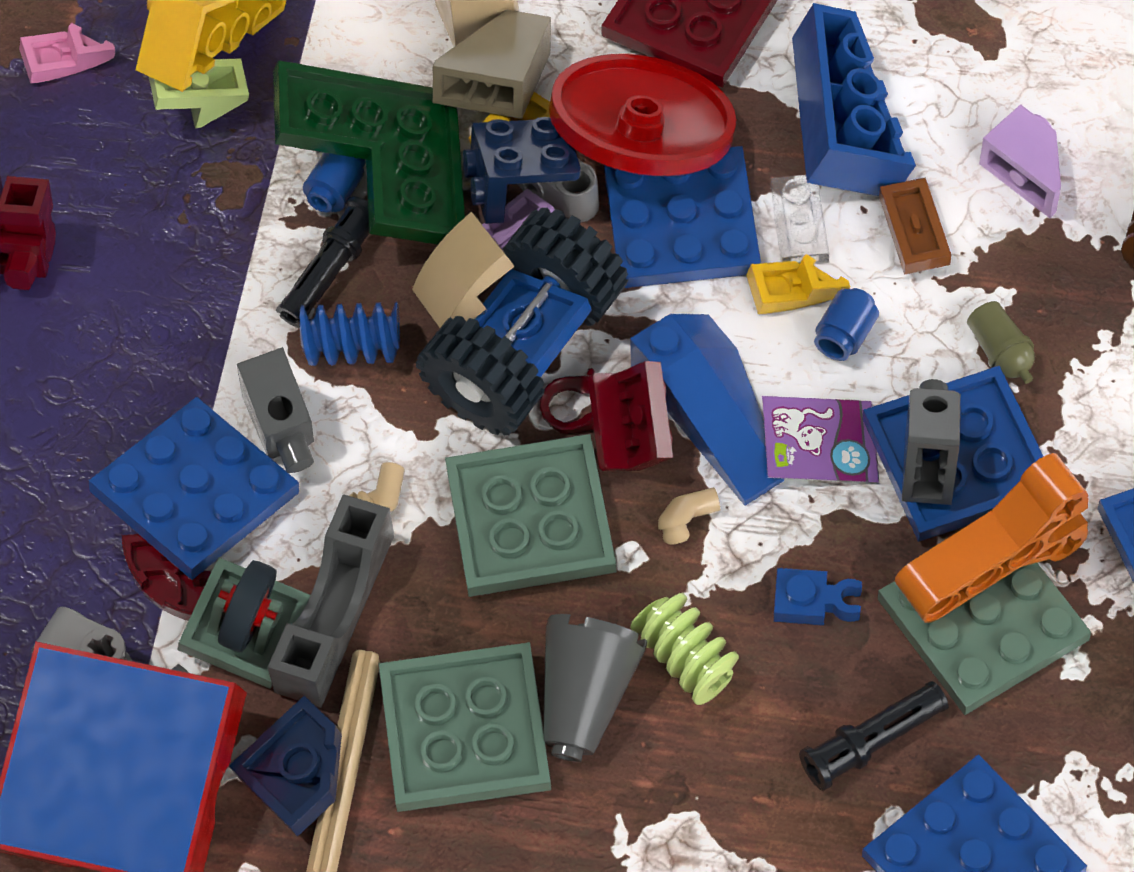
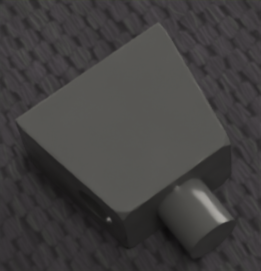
M281 347L237 363L242 398L266 455L271 459L280 456L287 473L300 472L310 467L314 463L308 445L314 442L312 421L284 348Z
M938 379L926 380L920 384L919 388H914L910 391L902 483V501L952 505L960 445L961 394L956 391H950L948 385ZM923 448L939 449V458L934 461L923 460Z

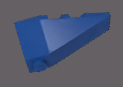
M669 314L630 338L631 367L644 361L661 362L663 381L666 385L667 412L744 506L784 481L785 478H768L763 416L737 347L709 314Z

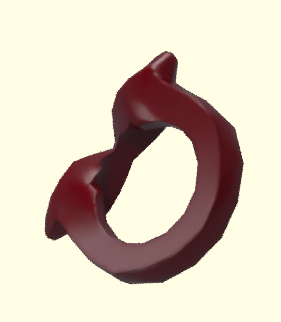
M589 368L586 375L565 376L554 379L545 387L544 394L540 399V411L543 419L550 427L564 434L594 431L592 412L585 414L578 421L562 422L556 419L549 409L551 400L560 392L574 391L580 394H590L588 376L595 373L593 368Z

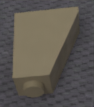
M507 9L436 59L432 66L433 103L522 119L550 56L551 17Z

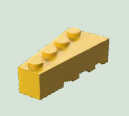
M147 0L149 14L135 70L183 92L192 85V77L190 76L194 72L207 73L215 66L214 56L221 51L229 54L239 47L246 33L254 35L282 13L287 0Z

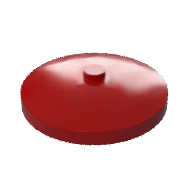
M599 55L570 65L555 80L549 105V114L553 126L559 135L575 150L606 166L642 175L676 176L706 169L716 164L727 154L736 128V114L733 105L724 92L713 82L701 74L673 62L644 55Z

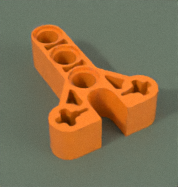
M1048 454L1034 462L1023 473L1021 480L990 512L912 560L899 571L894 582L925 623L936 621L1020 567L1048 559L1056 562L1075 552L1085 542L1088 535V522L1081 514V512L1088 509V493L1058 454Z

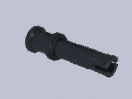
M356 196L349 197L345 202L346 210L335 226H329L324 231L323 245L295 282L288 295L285 296L276 308V312L280 313L279 316L285 322L292 326L300 327L301 305H304L309 316L311 310L319 302L347 261H353L362 253L361 245L369 235L368 201Z
M930 681L924 687L888 706L858 726L842 725L836 729L835 736L814 749L808 746L803 748L799 752L801 764L813 784L820 790L825 791L832 786L833 779L851 768L862 769L867 766L868 761L871 759V753L906 734L939 712L947 710L949 708L947 698L938 684ZM912 710L911 714L884 729L885 725ZM839 753V756H838L837 758H835V759H833L832 761L828 762V760H829L830 758H832L833 756H835V755H837V754Z

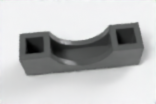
M345 494L342 495L324 537L322 561L311 596L299 618L292 624H286L268 665L274 693L300 700L305 696L315 706L322 708L394 538L390 508Z

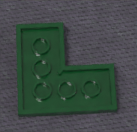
M278 60L273 71L275 144L366 159L369 234L438 245L465 218L457 107L433 103V87Z

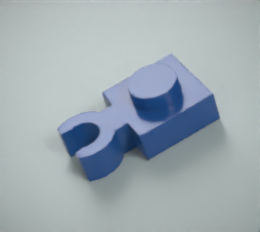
M777 568L773 622L824 625L825 612L834 613L837 618L846 622L860 620L861 606L848 605L842 599L846 596H861L862 582L856 579H844L836 585H827V571Z

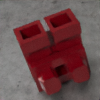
M0 176V274H4L6 285L12 289L29 290L36 277H47L48 262L52 258L56 237L55 224L51 216L53 202L49 179L7 176L3 188Z

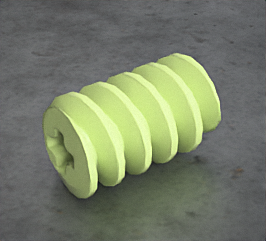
M679 593L670 599L664 597L655 600L634 618L630 626L631 630L641 634V640H647L646 648L654 649L653 654L658 662L667 663L666 669L671 677L680 678L679 684L684 692H693L692 699L696 705L709 702L730 682L733 675L732 668L739 659V655L733 651L720 657L719 653L724 648L726 640L723 637H717L710 642L706 641L713 630V626L710 622H705L696 628L693 626L700 615V611L696 607L683 613L680 611L687 601V596L684 593Z

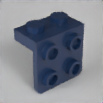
M550 117L518 121L495 119L489 122L472 123L470 149L463 151V172L465 178H472V203L474 206L480 205L485 224L504 223L507 184L575 181L580 178L581 167L575 149L559 135Z

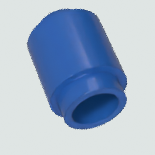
M323 152L303 184V192L307 197L308 203L320 212L342 211L345 207V202L352 196L364 177L365 159Z
M858 288L839 290L815 328L817 336L814 339V344L817 349L825 356L837 361H845L850 355L856 354L879 317V310L875 305L873 297L866 291Z

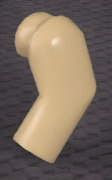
M385 462L380 467L375 490L369 493L359 491L358 495L353 492L349 496L388 507L390 512H392L398 505L405 469L397 463Z
M715 487L675 497L669 503L658 519V529L663 531L665 543L672 545L687 541L690 534L686 524L692 518L720 511V502Z

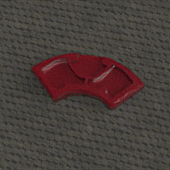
M139 534L122 535L125 560L131 576L139 589L152 603L162 610L189 621L212 571L204 570L191 580Z

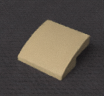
M471 212L434 249L417 276L412 290L439 327L448 318L454 319L455 316H462L467 322L469 318L475 319L486 310L477 296L515 266Z

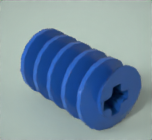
M376 302L372 315L369 317L366 316L362 303H356L352 317H347L343 305L337 304L333 318H328L324 306L318 305L314 319H309L304 305H301L300 338L302 351L308 364L316 366L321 352H323L328 364L336 365L341 351H343L349 365L356 363L360 351L363 352L368 364H374L379 350L382 351L387 363H393L397 351L400 349L398 302L394 303L390 316H386L381 302Z

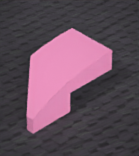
M71 23L68 26V33L64 31L21 37L19 50L30 83L33 84L63 78L105 63L115 56L114 44L107 40L100 44L81 34L82 28Z

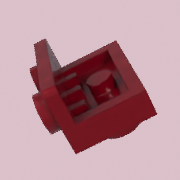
M644 361L618 373H594L588 376L600 470L640 471L673 458V437L669 428L666 385L663 381L661 362Z

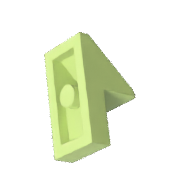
M241 58L215 59V66L207 73L202 74L196 71L190 76L192 77V85L183 92L149 77L155 110L191 108L195 128L207 125L245 103L249 98Z

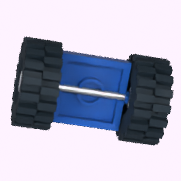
M548 207L540 208L539 211L535 209L529 214L502 249L515 267L507 272L485 300L483 305L486 310L475 319L469 318L467 322L462 316H455L454 319L448 318L417 357L416 368L421 370L419 376L422 381L430 383L428 386L430 392L433 395H439L443 399L441 403L445 407L455 409L458 412V417L464 420L467 418L472 420L474 426L481 430L487 427L491 434L498 435L501 432L506 436L516 431L544 394L545 389L542 388L544 381L541 378L544 372L584 322L587 326H592L595 322H599L628 282L625 279L628 275L627 269L620 266L623 260L619 254L610 252L613 246L606 239L601 241L595 235L598 232L591 226L587 229L580 225V219L573 215L568 219L561 210L555 209L551 213Z

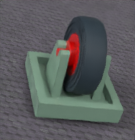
M218 557L178 642L177 650L271 689L272 682L268 665L286 624H292L299 618L311 595L276 581L277 570L270 565L252 560L247 568H244Z

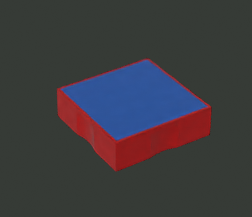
M36 641L0 777V853L69 868L81 867L100 872H203L215 826L217 792L231 761L247 692L234 682Z

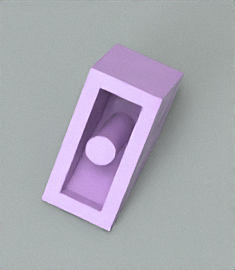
M1020 104L983 137L979 164L1048 218H1051L1057 211L1061 190L1057 134L1044 117L1033 114Z

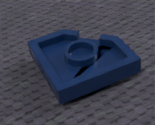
M303 696L237 757L229 767L298 837L336 801L342 734L333 722L310 700Z

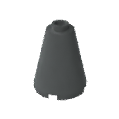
M554 614L548 618L545 630L544 741L546 745L553 747L552 756L571 762H581L583 755H593L645 653L647 640H638L639 634L637 632L607 621L586 617L584 623L571 625L569 624L570 614Z

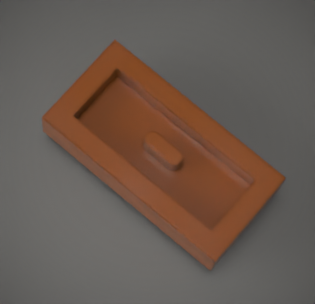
M926 177L881 186L879 199L904 275L949 266L952 255Z

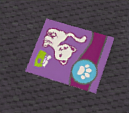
M762 396L768 478L879 483L876 448L862 420L863 410L872 407L871 401Z

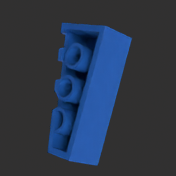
M813 3L792 37L807 183L879 196L881 186L905 182L916 167L911 152H905L901 144L902 128L898 118H891L885 103L888 92L883 80H878L872 70L871 64L874 61V57L856 11Z

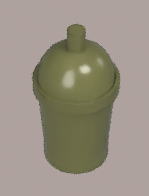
M987 302L976 308L968 317L967 325L986 354L989 366L991 368L1000 366L1005 377H1021L1025 384L1030 383L1033 377L1029 370L1035 361L1034 344L1031 339L1020 331L999 302Z

